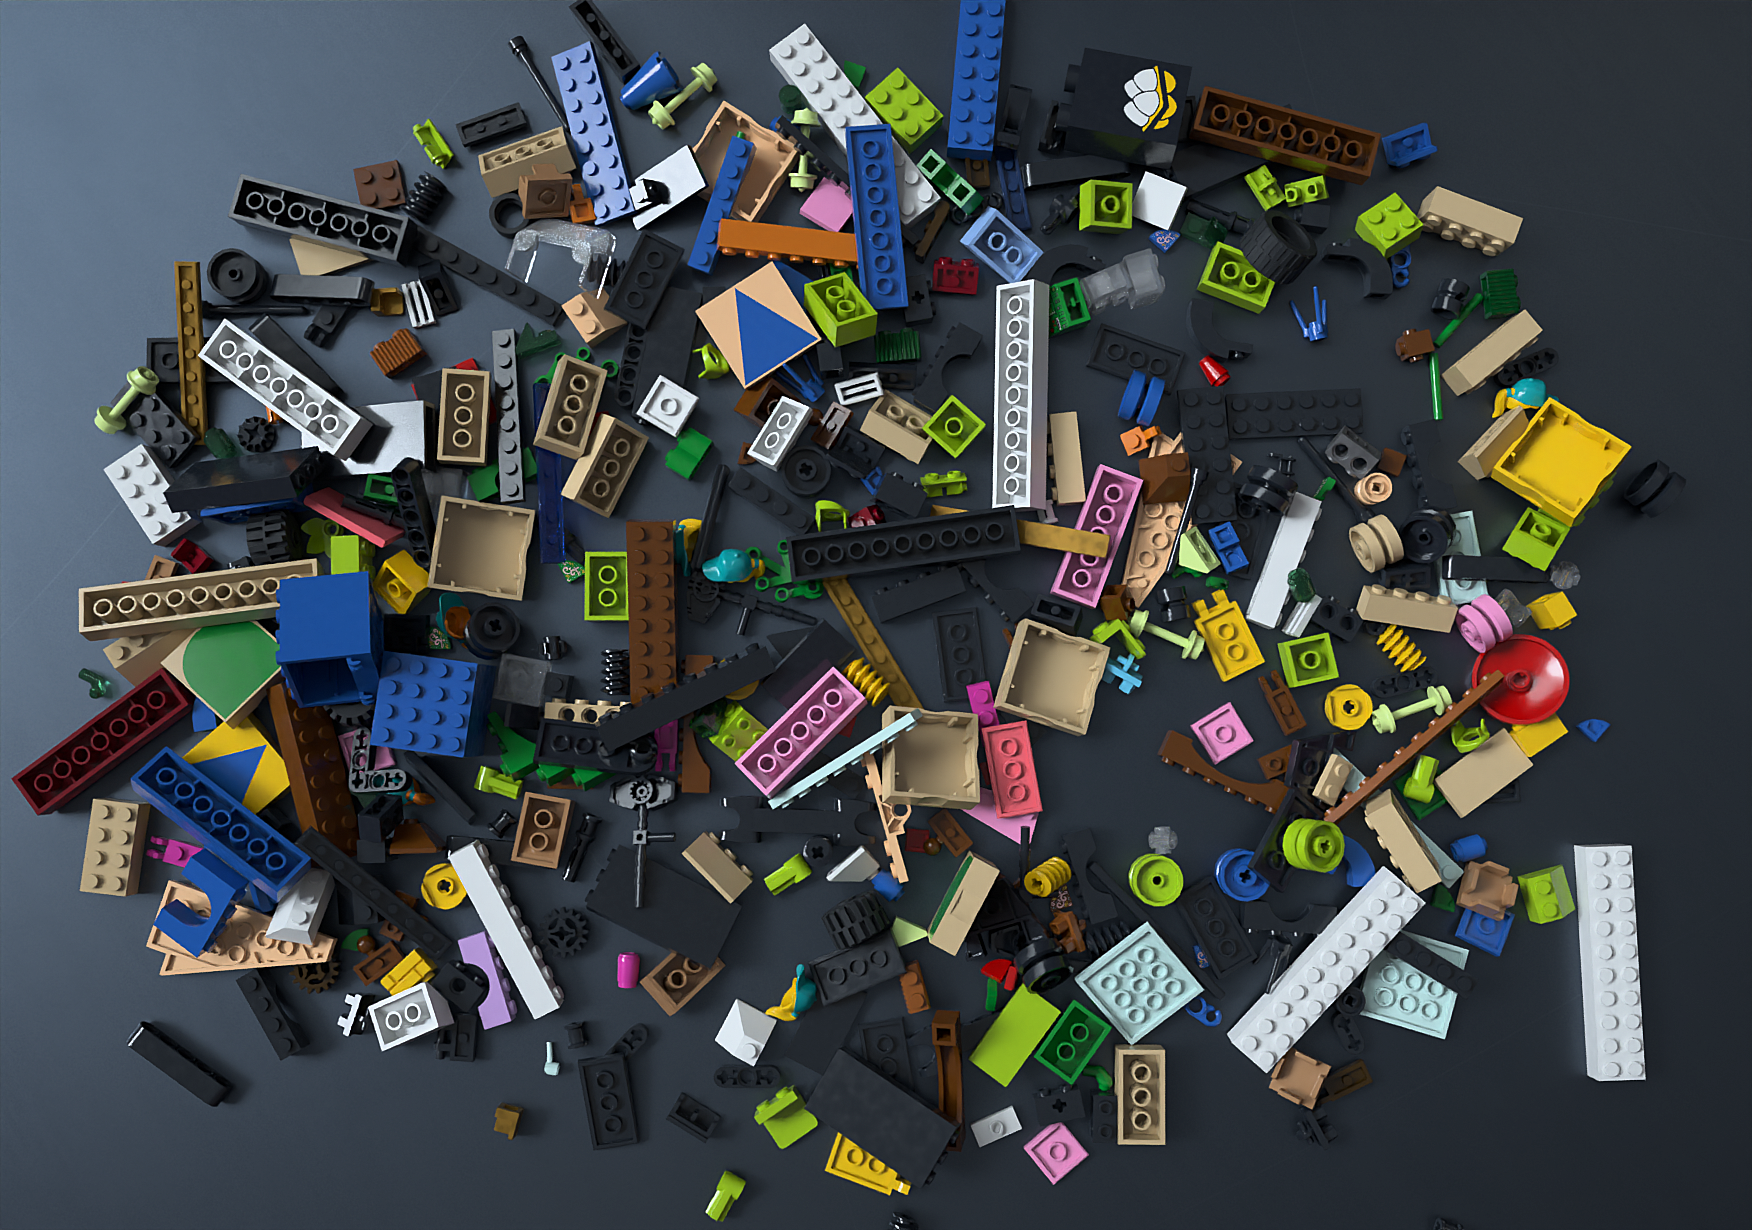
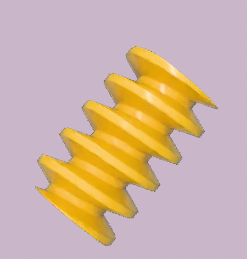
M1391 624L1379 635L1376 644L1385 643L1382 651L1391 650L1388 658L1397 657L1394 665L1403 664L1400 670L1401 673L1417 668L1427 657H1420L1422 651L1420 649L1414 650L1416 644L1414 642L1408 643L1410 638L1408 635L1402 636L1403 629H1396L1397 625Z
M862 657L851 662L841 674L843 676L847 675L846 679L849 682H853V686L856 689L860 688L859 692L862 695L866 694L865 698L867 701L873 700L872 706L875 707L887 696L890 683L882 685L884 677L881 676L876 679L875 676L878 671L869 672L871 664L863 666L865 658Z
M1053 856L1025 876L1026 890L1033 895L1048 896L1070 880L1071 869L1064 860Z

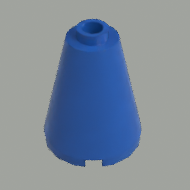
M656 51L621 89L622 96H620V100L627 109L629 107L632 110L653 103L655 100L664 99L683 90L682 84L678 87L676 81L679 78L665 57L659 58L660 51Z

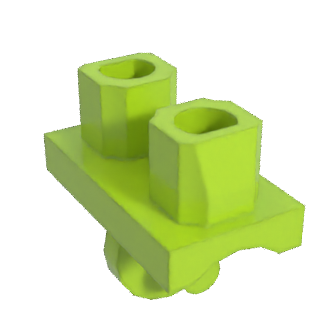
M1265 165L1245 176V180L1265 211L1286 199L1276 183V178L1272 177Z
M1325 175L1284 185L1288 207L1329 198Z

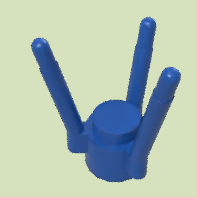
M1317 286L1313 287L1317 321L1309 323V328H1307L1294 301H1290L1292 310L1303 330L1304 338L1309 337L1310 342L1328 338L1327 301L1325 299L1322 300L1321 317Z
M806 354L803 355V358L815 381L809 379L805 382L792 368L783 363V367L802 387L779 371H776L775 374L801 393L805 399L808 398L811 402H814L825 392L821 387L824 382L819 378Z

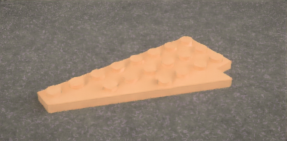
M1181 431L1174 441L1162 433L1152 438L1148 458L1164 454L1183 453ZM1230 454L1232 475H1234L1242 461ZM1142 492L1140 494L1121 585L1128 584L1131 596L1135 600L1136 608L1140 607L1166 569L1186 501L1143 505ZM1189 521L1187 531L1195 526L1197 527V525H1190Z
M176 880L168 881L157 916L164 906L178 899L195 913L204 917H210L211 904L203 890ZM237 903L235 906L237 908L236 912L226 921L227 928L217 937L216 941L218 943L210 953L205 952L197 958L154 925L146 945L149 948L166 953L159 974L163 976L328 962L331 959L337 938L317 932L312 945L266 938L265 935L273 915L265 912L262 913V911Z

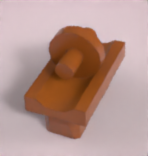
M1057 910L1054 912L1055 919L1049 923V926L1054 934H1061L1062 940L1059 942L1064 949V954L1086 950L1082 939L1084 936L1082 930L1087 927L1086 921L1078 920L1077 915H1074L1073 911L1061 912V910Z

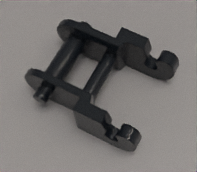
M1267 453V457L1278 458V461H1280L1278 472L1287 475L1289 478L1295 475L1292 472V464L1296 462V459H1293L1292 456L1285 458L1283 454ZM1283 461L1288 462L1287 471H1282Z

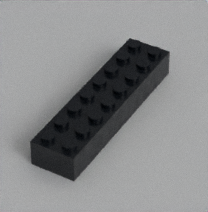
M240 174L228 214L229 218L246 227L406 268L418 225L406 216Z

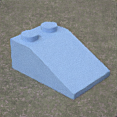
M990 206L984 210L960 240L974 255L1009 283L1020 282L1044 253L997 209Z

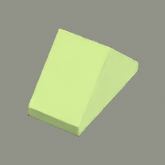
M1196 526L1181 535L1178 565L1208 573L1221 564Z
M898 916L895 917L891 926L899 947L928 936L926 928Z

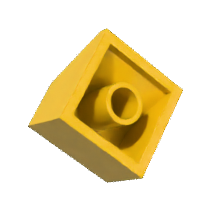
M405 549L384 562L373 582L374 590L398 614H408L431 590L427 586L429 573L418 566Z

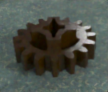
M338 952L332 954L330 961L317 963L316 970L318 972L314 971V964L316 963L290 965L294 967V970L289 975L296 976L293 984L299 982L301 984L299 990L307 987L308 994L314 992V990L319 994L323 992V988L325 990L332 988L331 983L338 982L335 975L342 973L341 970L337 969V966L342 964V961L335 960L339 955ZM316 978L324 980L321 983H313V980Z

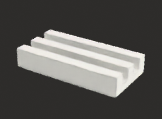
M420 280L418 282H410V284H402L412 327L416 329L436 323L432 305ZM418 287H421L429 320H425L417 290ZM411 289L413 292L420 322L417 321V317L415 314L413 302L409 291Z
M878 372L835 384L842 406L878 397L885 393L884 389H882ZM874 379L875 381L873 383L865 384L844 391L841 390V388L866 382L869 380ZM874 387L877 388V391L855 396L845 400L843 397L845 395L864 391Z
M1304 592L1281 631L1287 635L1300 637L1322 598L1316 594Z

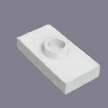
M1013 1106L970 1124L979 1147L1022 1129Z

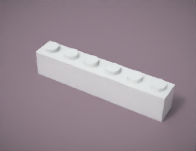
M1298 492L1295 493L1293 498L1288 500L1289 507L1285 516L1280 521L1244 617L1246 621L1267 629H1273L1280 624L1283 615L1280 611L1290 598L1288 590L1290 585L1294 584L1297 579L1298 571L1296 569L1298 563H1302L1305 558L1306 550H1304L1306 542H1310L1314 530L1312 526L1314 521H1317L1321 515L1322 509L1319 507L1322 501Z

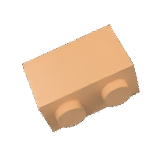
M603 287L580 293L562 305V308L590 348H593L628 324L625 320L604 310L609 295Z

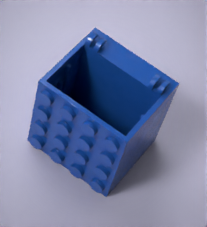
M369 572L281 579L280 589H276L277 603H280V609L276 610V620L280 624V630H276L277 644H280V651H276L275 655L277 665H281L282 677H286L287 688H291L292 699L297 701L299 708L360 701L367 706L374 704L375 700H377L385 651L384 619Z
M384 651L370 745L463 758L483 756L487 734L486 725L488 724L487 715L490 714L497 666Z

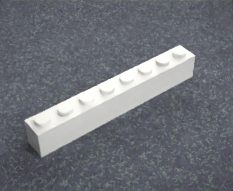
M476 840L453 852L448 858L534 1019H537L561 1006L564 1001L563 991L559 986L555 985L550 967L548 965L545 966L540 948L534 945L531 939L530 929L521 921L520 910L516 905L512 904L509 898L510 892L506 885H502L497 867L491 864L486 846L481 844L479 840Z

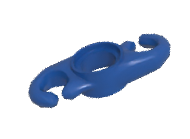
M1410 244L1388 259L1393 285L1398 288H1403L1410 282L1408 278L1403 282H1398L1396 279V275L1402 273L1405 277L1409 276L1408 267L1411 263ZM1402 255L1405 258V265H1397L1394 262V256Z
M1199 995L1193 998L1199 999L1202 1003V1009L1199 1012H1192L1190 1010V1001L1182 1006L1190 1015L1208 1027H1215L1222 1021V1014L1219 1010L1215 1012L1216 1019L1214 1021L1207 1019V1013L1214 1011L1215 1008Z

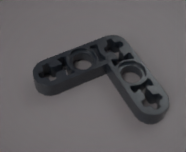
M367 727L357 729L354 733L348 782L350 790L359 794L407 791L413 781L411 774L400 769L374 771L377 746L370 745L372 729ZM366 754L367 761L363 766H360V758ZM383 776L384 784L378 788L377 780ZM403 777V780L399 782V784L394 783L392 780H400Z

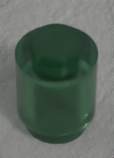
M786 85L779 92L780 107L785 113L795 114V111L800 110L802 107L801 92L794 85Z
M211 428L205 433L203 442L216 459L231 458L237 454L236 446L222 428Z
M1297 568L1289 572L1287 583L1294 600L1302 603L1309 602L1316 594L1309 573L1303 568Z

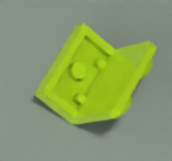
M1116 619L1109 623L1106 621L1092 630L1094 634L1089 639L1093 642L1103 643L1115 634L1129 654L1131 653L1135 656V660L1146 656L1144 652L1145 646L1138 638L1134 639L1129 633L1131 628L1124 620Z
M734 700L724 708L720 717L709 725L705 735L714 745L737 762L769 729Z
M795 1085L790 1088L784 1087L775 1094L776 1097L771 1101L765 1100L756 1107L757 1110L754 1116L759 1125L761 1123L765 1125L781 1149L786 1148L818 1125L817 1118L804 1109L807 1103Z

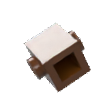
M1416 329L1404 331L1395 344L1396 353L1401 357V361L1410 360V363L1421 361L1424 359L1423 356L1435 351L1429 329L1418 332Z
M1128 584L1107 585L1099 597L1100 607L1104 611L1106 620H1127L1135 608V600L1131 596Z

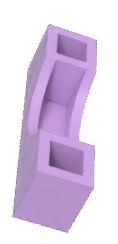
M486 930L458 940L464 963L479 966L485 971L489 979V994L486 1000L478 1007L484 1029L512 1021L516 1018L517 1007L515 1001L510 999V984L502 973V969H504L503 961L500 956H497L496 946L488 931Z

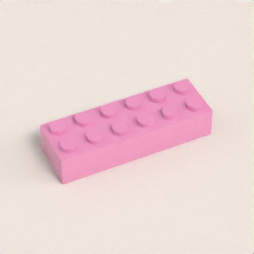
M1102 464L1097 467L1086 496V501L1083 504L1074 529L1110 535L1107 558L1065 552L1050 594L1090 609L1096 608L1141 488L1142 479Z
M832 667L735 762V765L771 800L868 702L839 671Z

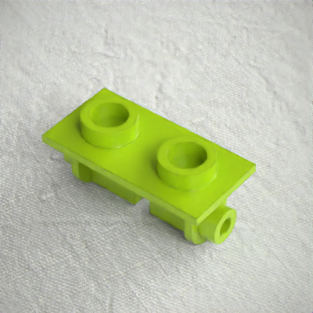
M429 118L424 126L420 124L413 127V134L421 145H427L424 150L431 159V162L444 169L454 154Z
M949 471L947 475L929 473L925 477H920L922 486L925 485L923 491L928 493L927 497L943 496L942 487H946L947 495L962 494L963 491H967L966 482H962L967 481L965 473H961V471Z

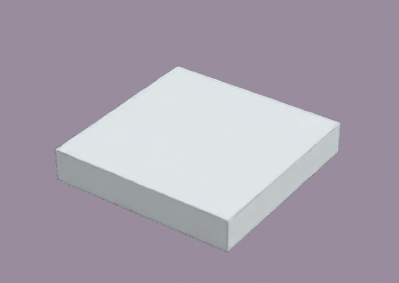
M1146 171L1132 203V216L1170 231L1188 188Z
M660 375L636 414L677 438L700 399Z

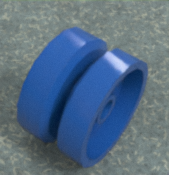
M1134 370L1123 395L1118 417L1129 421L1134 416L1136 409H1138L1136 415L1137 424L1148 427L1159 407L1165 380L1154 376L1149 380L1146 388H1144L1147 379L1146 373Z
M1235 848L1227 850L1219 857L1215 864L1214 877L1223 893L1236 900L1248 902L1258 899L1266 892L1269 885L1247 868L1255 852ZM1240 872H1244V876L1242 878L1239 877Z

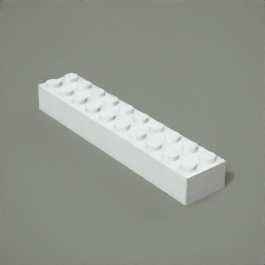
M803 24L769 50L772 63L807 108L818 113V122L821 123V126L846 158L845 127L883 124L806 24ZM892 136L900 221L910 229L933 212L941 198Z
M1035 279L997 286L993 508L1014 505L1015 512L1046 510L1049 285Z
M1624 844L1574 845L1587 1075L1598 1081L1645 1080L1632 846Z
M1383 866L1332 920L1327 928L1319 934L1272 985L1270 993H1265L1227 1033L1231 1042L1267 1073L1423 907L1425 902Z

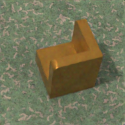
M397 287L374 289L371 300V312L378 317L403 315V292Z
M502 1102L496 1109L494 1117H497L494 1130L508 1134V1140H513L517 1136L524 1108Z

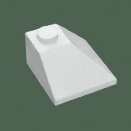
M861 845L832 869L826 878L829 881L863 882L866 878L870 881L879 873L877 868L880 867V864L864 845Z
M736 999L715 1041L733 1056L754 1066L777 1019Z

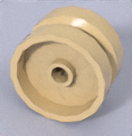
M1381 514L1369 519L1367 525L1360 523L1350 528L1349 537L1352 548L1360 563L1370 573L1384 568L1385 562L1392 564L1403 559L1404 551L1401 539L1392 523L1384 515Z

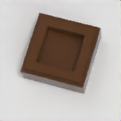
M1385 447L1376 469L1398 477L1407 455Z

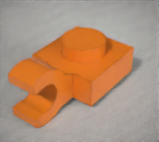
M580 184L572 185L571 196L573 201H570L569 211L573 226L594 222L596 217L591 198L584 199Z
M1138 426L1121 434L1120 437L1128 456L1151 447L1148 440L1161 435L1162 432L1159 426H1153L1145 431L1143 426Z

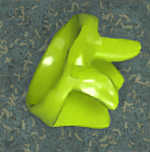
M707 343L703 348L692 351V353L701 352L706 370L698 376L699 378L714 379L721 377L729 371V363L723 354L714 348L711 343ZM708 352L714 355L717 364L712 360Z
M820 500L815 504V517L819 532H822V522L844 520V529L847 528V517H849L850 512L842 505L826 500ZM829 512H839L841 514H833Z
M1481 719V727L1465 728L1460 720L1455 723V726L1451 727L1452 741L1460 753L1478 748L1490 737V733L1485 725V719ZM1479 735V738L1469 741L1471 738Z

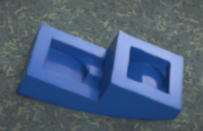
M1230 521L1208 531L1227 575L1248 566L1249 563L1239 545L1240 540Z

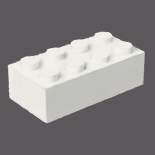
M141 444L103 469L152 544L165 547L202 522L195 510L178 513L171 512L163 492L175 480L161 459L149 446Z

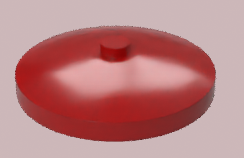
M1515 634L1503 642L1496 641L1493 648L1479 654L1473 667L1472 687L1474 689L1481 684L1480 680L1489 672L1493 674L1496 670H1499L1504 675L1503 683L1479 704L1490 716L1510 725L1525 726L1546 720L1561 707L1568 693L1569 671L1565 660L1551 644L1535 636Z

